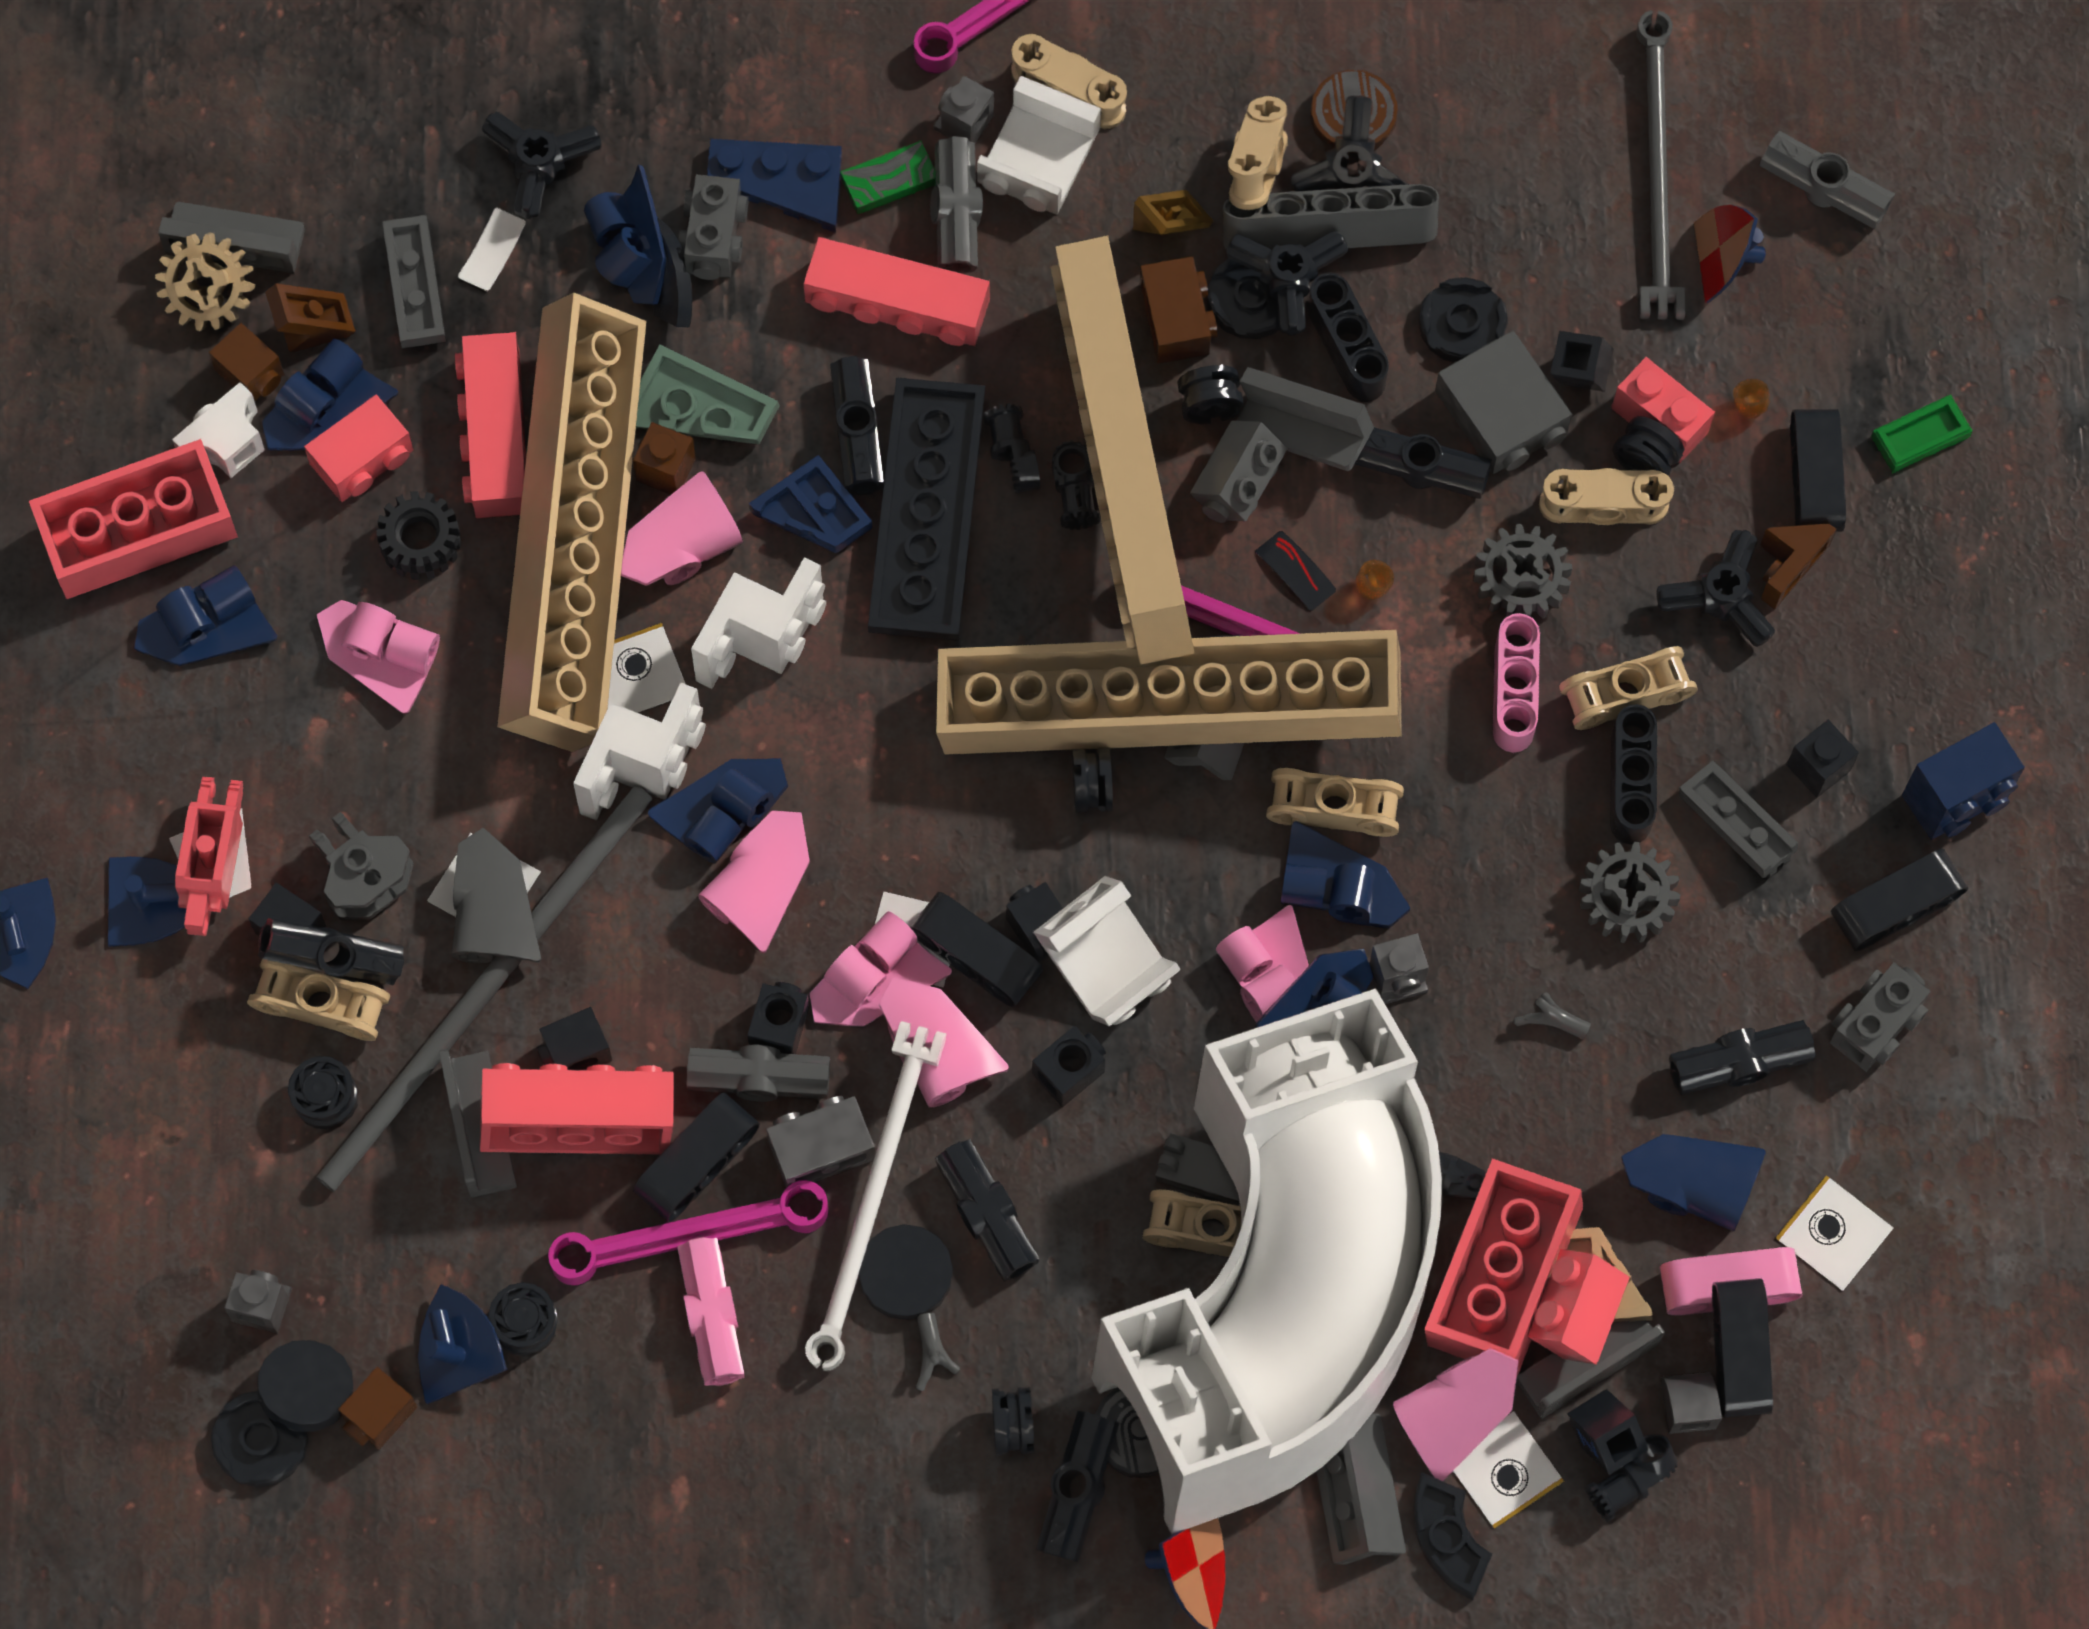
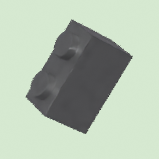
M843 1096L829 1098L818 1104V1110L802 1116L798 1112L783 1115L773 1122L774 1126L766 1129L769 1145L786 1188L796 1181L808 1180L816 1182L874 1160L875 1146L855 1096L845 1100Z

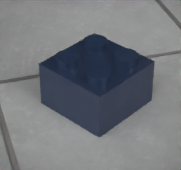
M1993 722L1918 763L1902 793V797L1931 840L1944 833L1950 838L1965 830L1971 824L1969 819L1982 812L1986 816H1991L2007 806L2010 802L2008 797L2018 788L2017 781L2025 766L1997 724Z

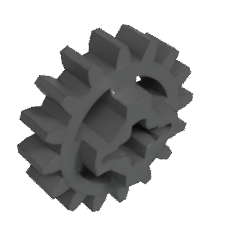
M1517 524L1513 535H1509L1504 528H1500L1497 534V542L1490 538L1484 541V552H1478L1474 565L1479 568L1474 571L1473 582L1482 584L1478 591L1479 599L1492 598L1489 607L1492 613L1503 607L1506 609L1505 618L1515 612L1531 616V612L1536 611L1544 619L1548 614V604L1557 609L1561 606L1563 600L1561 594H1568L1571 581L1566 578L1571 576L1573 567L1570 563H1562L1567 556L1568 550L1566 547L1556 550L1553 548L1556 540L1554 534H1551L1544 540L1539 537V526H1535L1531 534H1525L1522 524ZM1546 561L1552 571V582L1549 580L1550 575L1543 569ZM1493 565L1497 567L1496 572L1502 576V581L1499 585L1493 574Z
M1619 842L1615 843L1612 856H1609L1607 852L1601 849L1596 856L1598 865L1590 862L1586 865L1584 874L1588 878L1581 879L1578 891L1587 895L1582 897L1580 908L1593 910L1589 916L1588 923L1593 925L1601 921L1604 924L1602 936L1607 937L1615 930L1619 932L1620 942L1625 943L1629 933H1635L1640 943L1644 942L1647 929L1659 935L1663 929L1661 920L1671 923L1675 911L1670 906H1677L1681 894L1671 890L1677 887L1679 877L1666 875L1671 862L1668 859L1658 864L1655 861L1657 849L1652 848L1644 855L1640 853L1639 842H1634L1630 852H1624ZM1624 866L1623 870L1615 875L1607 874L1615 868ZM1645 872H1647L1654 879V881L1651 880ZM1629 878L1632 880L1631 888H1633L1632 892L1635 896L1630 907L1627 905L1628 897H1626V889H1624ZM1605 904H1608V905L1610 906V908L1614 911V913H1612V912L1605 906ZM1643 910L1652 911L1644 917L1635 919L1636 915Z

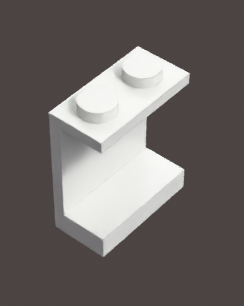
M1020 76L1013 90V108L988 158L981 155L977 162V182L994 194H1008L1018 198L1035 211L1044 212L1047 210L1058 215L1100 130L1101 108Z
M1104 876L1033 933L1091 1018L1110 1026L1112 1024H1120L1130 1018L1136 1010L1135 1006L1147 996L1152 997L1164 991L1171 984L1170 978L1181 969L1176 962L1162 958L1125 903L1131 895L1122 881Z

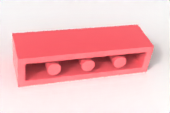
M818 237L804 281V295L806 303H810L815 309L822 312L833 313L837 310L852 314L856 319L865 323L876 324L879 321L894 325L900 331L907 334L919 335L925 333L937 336L941 341L949 345L962 346L967 344L976 346L990 301V281Z
M516 332L462 336L463 353H455L457 380H465V394H457L459 420H467L468 435H460L462 462H470V476H462L464 502L473 504L476 519L520 515L526 465L520 351Z

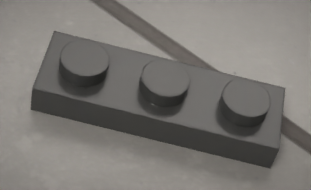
M427 215L383 221L401 347L409 348L446 342Z

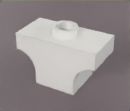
M241 382L215 404H207L196 413L193 422L172 439L175 448L201 439L210 463L220 467L230 478L235 476L265 450L259 432L251 425L253 417L258 412L253 395Z

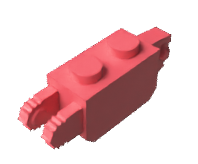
M202 777L197 802L191 801L188 807L175 875V888L179 896L178 906L179 908H186L184 926L187 929V934L206 936L211 912H221V909H227L243 827L240 816L244 789L243 781L231 780L227 789L226 804L219 805L212 804L216 792L215 778Z

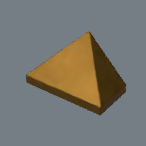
M1187 190L1139 196L1134 202L1133 230L1168 234L1208 228L1214 222Z

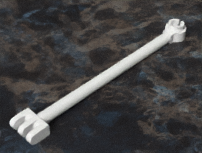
M903 1021L899 1024L891 1051L894 1055L905 1057L824 1323L820 1331L808 1339L805 1347L807 1358L816 1368L822 1364V1360L818 1357L819 1348L825 1344L834 1347V1356L829 1360H824L822 1366L824 1371L833 1370L843 1361L845 1349L840 1340L842 1326L923 1063L938 1067L946 1041V1033L937 1031L931 1048L924 1047L929 1032L928 1028L919 1026L913 1043L907 1042L910 1034L911 1024Z

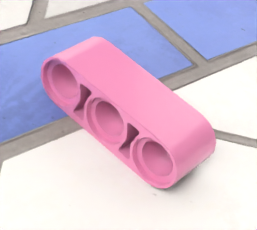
M1521 613L1511 614L1500 624L1494 656L1493 736L1500 748L1512 753L1521 752L1528 748L1533 740L1538 722L1540 631L1538 624L1533 618ZM1515 634L1520 635L1526 639L1528 644L1520 647L1514 646L1508 642L1506 637ZM1509 677H1518L1525 681L1527 687L1514 689L1505 680ZM1511 719L1519 720L1524 723L1527 729L1521 732H1514L1508 729L1504 722Z
M1781 1247L1669 1261L1660 1266L1666 1309L1669 1315L1713 1312V1282L1762 1278L1767 1294V1305L1788 1303L1803 1297L1795 1250L1793 1248Z

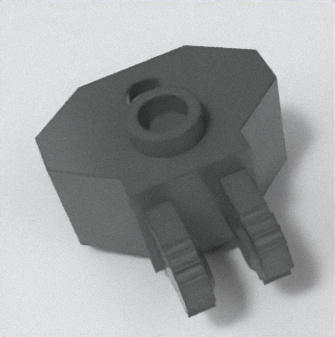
M339 812L331 819L337 831L347 839L344 844L335 850L326 835L319 830H315L309 835L312 843L326 859L330 869L324 894L329 907L340 920H370L407 892L414 863L409 857L410 851L398 836H367L363 830L358 832L344 814Z

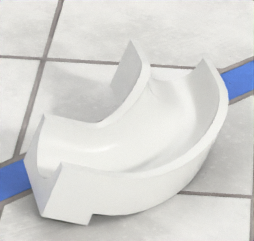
M1376 989L1205 1045L1194 1110L1239 1194L1241 1230L1236 1244L1218 1277L1197 1298L1194 1299L1190 1289L1187 1288L1101 1318L1091 1378L1099 1393L1118 1387L1135 1409L1148 1436L1157 1462L1164 1494V1520L1171 1534L1260 1503L1294 1487L1323 1467L1345 1446L1348 1440L1355 1436L1374 1412L1393 1381L1411 1341L1435 1254L1441 1217L1442 1177L1438 1142L1430 1112L1414 1078L1418 1061Z

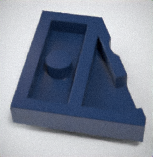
M819 455L749 503V509L754 516L835 553H838L873 528L871 519Z

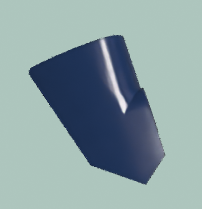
M637 165L633 180L623 195L614 192L596 195L586 203L584 213L597 244L604 248L595 258V264L600 274L615 285L627 287L633 303L658 304L667 257L645 169L642 165Z
M332 339L303 374L296 372L292 375L277 394L275 407L262 421L268 450H305V445L376 394L386 404L398 395V390L363 369L361 358L348 345L338 339Z
M233 565L195 588L184 586L163 597L156 604L157 611L139 620L134 649L171 664L183 666L276 641L277 634L256 604L254 595L237 566Z
M781 758L730 759L678 793L649 809L648 815L675 839L703 859L716 864L746 826L754 827L788 788Z
M1298 821L1293 822L1281 904L1327 910L1333 918L1342 922L1388 929L1410 911L1409 904L1385 866L1314 831Z
M1355 949L1318 955L1256 1023L1255 1028L1366 992L1374 976L1365 950Z
M1662 1134L1622 1155L1621 1160L1629 1185L1648 1193V1201L1655 1207L1679 1216H1685L1689 1212L1694 1214V1216L1734 1232L1755 1183L1766 1151L1762 1148Z

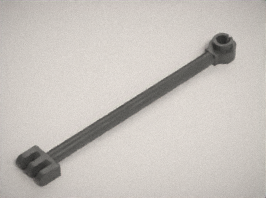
M1652 10L1641 16L1636 30L1639 42L1645 46L1647 58L1652 287L1640 286L1638 293L1639 319H1649L1650 303H1656L1657 319L1666 320L1667 303H1674V319L1684 320L1685 287H1670L1664 47L1670 39L1673 23L1665 12L1658 10L1654 30H1657L1661 36L1652 37L1648 35L1646 31L1651 29L1653 14Z

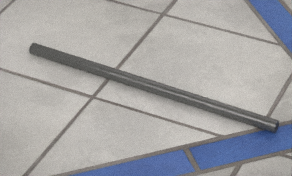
M636 785L631 789L531 912L537 940L547 931L650 804L652 797L645 790ZM496 956L317 1175L316 1179L322 1185L335 1192L441 1061L439 1051L452 1048L521 963L522 959Z

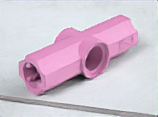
M702 1237L688 1240L686 1243L677 1246L687 1293L683 1297L691 1337L696 1339L701 1375L705 1386L731 1384L745 1378L735 1331V1328H738L731 1288L726 1286L720 1246H718L717 1238Z

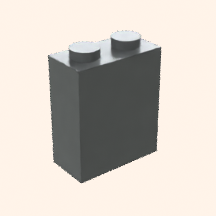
M1514 330L1438 372L1435 392L1479 456L1492 459L1490 469L1492 474L1504 468L1508 471L1514 470L1528 460L1530 453L1541 447L1551 449L1566 438L1572 413Z

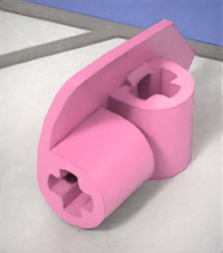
M698 472L628 531L622 559V577L645 586L662 578L668 585L678 584L696 574L701 568V562L708 561L743 543L733 517L704 472Z
M340 600L316 614L329 660L399 712L408 714L435 659L440 635L397 620L396 616L391 612L366 602H358L355 605Z
M771 811L736 847L730 857L731 862L698 895L702 904L717 919L725 924L731 922L763 954L767 952L810 863L801 812Z
M1287 905L1253 930L1250 926L1236 930L1223 939L1216 947L1217 953L1241 986L1240 993L1244 1004L1256 1023L1309 966L1293 906Z
M888 911L855 946H849L826 971L824 978L809 993L813 1021L817 1024L864 1027L884 1015L879 1002L892 977L931 987L948 977L952 973V969L918 944V938L914 931L897 915Z
M892 977L879 1002V1006L888 1023V1030L893 1043L901 1021L911 1024L910 1034L907 1042L913 1043L919 1026L929 1029L924 1047L931 1048L937 1031L947 1034L938 1067L923 1063L917 1081L929 1107L941 1106L956 1099L965 1092L966 1085L1009 1070V1066L941 989ZM899 1056L902 1062H904L905 1057Z
M1489 1348L1475 1357L1471 1356L1438 1374L1436 1376L1437 1379L1393 1403L1401 1425L1435 1478L1444 1481L1512 1411L1519 1360Z

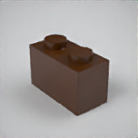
M1193 256L1141 265L1139 285L1157 364L1209 355L1211 338L1217 337V326L1213 311H1205L1203 298L1208 297L1206 277L1204 271L1196 272Z

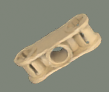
M1026 34L1014 42L1011 71L1012 78L1016 84L1020 76H1023L1024 71L1025 78L1101 108L1100 128H1114L1124 120L1126 115L1125 100L1127 88L1124 81L1118 76L1091 64L1082 56L1068 52L1035 34Z
M1263 96L1251 101L1241 129L1236 134L1233 151L1228 160V170L1233 176V182L1229 190V200L1232 205L1239 209L1254 210L1264 206L1269 200L1276 175L1281 170L1283 155L1288 144V136L1283 130L1287 117V105L1279 98Z
M1613 468L1596 470L1559 469L1551 472L1545 479L1539 507L1546 519L1559 524L1593 523L1597 525H1614L1628 523L1650 525L1660 522L1667 515L1669 502L1674 493V486L1668 475L1657 470L1638 471ZM1563 479V484H1559V481ZM1559 493H1563L1564 500L1559 499ZM1649 494H1653L1654 501L1650 500ZM1560 508L1564 509L1562 513H1559Z
M1679 646L1668 647L1645 657L1625 661L1596 671L1582 672L1564 680L1559 685L1561 694L1569 699L1575 718L1572 720L1574 728L1577 730L1590 729L1606 721L1616 719L1620 711L1628 705L1638 704L1651 709L1661 705L1675 704L1694 695L1698 688L1694 681L1689 680L1681 660L1684 657L1682 648ZM1619 683H1631L1636 687L1638 693H1625L1619 687Z
M1279 768L1272 772L1271 780L1275 784L1273 802L1266 812L1267 819L1272 822L1292 825L1293 822L1298 821L1306 826L1363 832L1379 837L1394 836L1399 832V824L1395 819L1398 799L1402 798L1404 788L1399 783L1384 779L1366 780L1339 775L1309 773L1293 768ZM1292 792L1291 801L1287 802L1288 793ZM1339 796L1347 804L1342 808L1332 809L1323 802L1328 797ZM1380 803H1383L1382 813H1378Z
M262 959L260 967L263 972L256 993L249 996L247 1002L249 1006L269 1015L285 1016L342 1032L356 1039L365 1041L376 1040L378 1031L375 1029L382 1005H386L389 1002L390 994L367 983L351 982L295 965ZM326 992L330 994L328 1002L323 1006L312 1007L308 1005V1000L314 993Z
M1153 1190L1150 1193L1153 1209L1149 1228L1143 1232V1240L1162 1247L1184 1248L1230 1257L1241 1230V1206L1190 1197L1170 1190ZM1167 1212H1170L1169 1223H1168V1226H1166V1225H1165L1166 1214H1167ZM1208 1219H1216L1224 1225L1226 1233L1219 1237L1210 1236L1203 1230L1202 1223Z

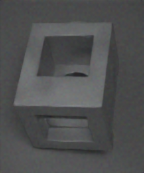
M963 76L957 85L953 88L949 87L942 96L938 106L941 115L934 124V130L949 138L952 136L966 137L970 142L976 143L994 116V92Z
M1418 933L1373 945L1369 963L1384 1004L1428 992L1425 981L1429 966Z
M252 1270L250 1275L236 1272L225 1310L232 1322L278 1334L292 1288L278 1283V1277L264 1271Z

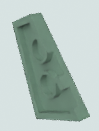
M659 344L640 380L636 429L648 430L651 422H654L684 435L760 444L780 405L777 400Z

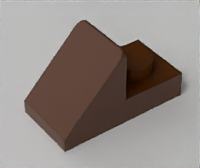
M278 283L265 292L276 330L284 333L290 352H297L331 342L332 339L346 338L356 332L344 293Z
M1830 524L1771 527L1766 529L1761 546L1777 558V560L1770 566L1762 578L1767 584L1761 600L1773 609H1776L1830 547L1837 529Z

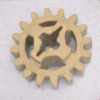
M210 232L204 235L202 243H200L196 234L186 237L187 247L180 241L173 243L171 248L175 257L164 255L160 259V262L167 267V271L155 274V279L165 282L166 288L157 292V296L161 298L169 297L171 301L165 309L167 314L176 310L180 311L179 324L185 325L191 319H195V327L199 331L206 328L208 320H210L215 330L224 326L223 316L230 322L237 320L239 315L235 307L244 309L250 305V301L242 296L243 292L255 289V284L245 281L244 277L253 271V267L241 266L239 262L245 254L244 250L242 249L235 253L230 252L231 239L226 238L219 244H215V235ZM210 254L219 257L222 261H224L227 267H223L217 264L216 262L212 261ZM187 258L188 260L185 262L188 269L183 279L178 280L179 268ZM201 276H211L213 285L208 288L207 286L199 287L197 279ZM233 283L230 298L223 305L222 303L225 302L223 292L227 284ZM187 296L196 301L200 309L190 305L183 297Z

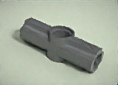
M1781 131L1770 142L1759 165L1804 190L1806 197L1814 205L1819 207L1833 206L1873 229L1880 224L1895 196L1893 192L1852 171L1846 159L1841 155L1833 152L1821 154ZM1820 176L1830 177V178H1832L1836 183H1834V184L1824 183L1823 181H1821V180L1819 179V177H1820Z
M952 136L948 139L938 140L935 144L936 185L931 194L930 218L933 224H937L938 268L964 274L974 272L978 267L977 226L982 216L983 196L981 189L976 187L975 143L970 142L966 137Z
M764 1045L743 1046L739 1051L690 1048L687 1066V1090L736 1093L737 1097L755 1102L773 1101L778 1096L815 1099L828 1098L830 1078L829 1056L782 1054L779 1049Z

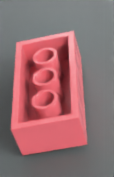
M201 439L29 501L66 600L238 538Z
M500 1063L493 1065L492 1069H483L480 1104V1152L661 1155L670 1146L673 1131L674 1072H663L661 1067L651 1065L639 1066L634 1071H615V1068L609 1065H593L588 1067L587 1070H568L567 1066L561 1064H546L541 1066L539 1070L520 1069V1066L511 1063Z
M1495 1159L1491 1160L1424 1329L1429 1347L1463 1359L1471 1356L1475 1357L1491 1348L1519 1360L1518 1376L1532 1340L1527 1335L1560 1249L1567 1250L1570 1238L1583 1210L1581 1189Z

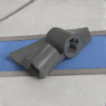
M482 828L458 843L453 887L454 910H456L451 956L456 960L468 963H488L493 960V955L539 963L541 962V954L521 862L486 829Z

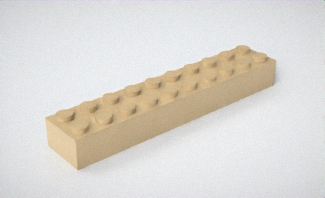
M1108 236L1055 246L1059 264L1052 265L1050 268L1127 649L1137 647L1140 665L1195 654Z
M571 293L542 308L497 725L498 728L571 752L592 744L608 709L646 330L645 320L576 293Z
M1397 630L1192 638L1195 654L1141 665L1137 647L1127 649L1126 641L938 649L936 734L945 755L1402 737L1401 652Z

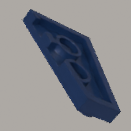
M710 139L707 176L740 179L741 196H748V201L755 204L763 202L784 210L785 215L796 219L803 217L820 223L821 228L836 233L842 146Z

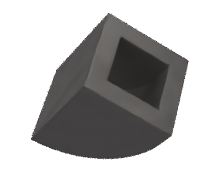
M1711 1373L1660 1378L1668 1434L1717 1428L1722 1416L1716 1385Z

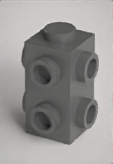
M696 175L694 191L686 190L683 214L685 217L690 218L688 230H680L678 241L682 251L678 252V255L685 257L686 272L694 274L700 279L730 278L732 263H740L743 237L736 235L738 222L746 223L748 196H741L740 179Z
M1231 421L1190 494L1203 506V513L1210 519L1220 523H1224L1226 520L1246 522L1256 509L1258 500L1268 482L1276 474L1279 463L1288 448L1262 422Z
M1894 962L1884 974L1877 969L1860 989L1865 995L1856 1007L1848 1003L1831 1024L1837 1030L1830 1044L1865 1072L1869 1070L1876 1060L1884 1065L1900 1045L1895 1040L1896 1036L1904 1027L1912 1032L1929 1011L1923 1004L1931 991L1925 987L1922 977L1910 968L1904 967L1902 969Z

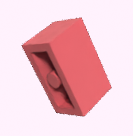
M1647 357L1617 387L1611 408L1628 423L1632 418L1642 416L1653 419L1670 429L1680 439L1685 449L1682 453L1683 456L1678 462L1679 464L1708 434L1715 414L1714 410Z
M377 394L304 446L309 464L341 502H344L350 496L356 497L366 492L373 484L375 478L386 470L392 471L399 468L407 461L410 453L414 451L409 432Z
M1560 1249L1527 1337L1562 1359L1597 1365L1630 1277L1595 1254Z

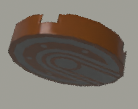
M1349 69L1332 74L1320 83L1312 97L1310 120L1315 134L1322 141L1324 139L1328 144L1332 145V148H1335L1336 136H1342L1347 97L1352 95L1366 96L1372 100L1369 138L1375 140L1374 150L1384 144V140L1392 134L1396 127L1398 103L1393 90L1382 78L1367 71ZM1351 151L1349 154H1358V152Z

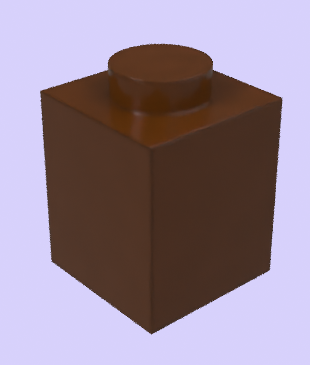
M242 323L209 351L215 371L232 387L241 382L252 393L254 402L260 396L271 394L278 387L281 377L284 375L279 356Z
M651 422L633 459L636 481L672 495L684 485L696 460L693 438Z
M376 1367L338 1410L346 1422L341 1428L350 1438L362 1447L368 1441L380 1450L418 1407L413 1397L379 1367Z

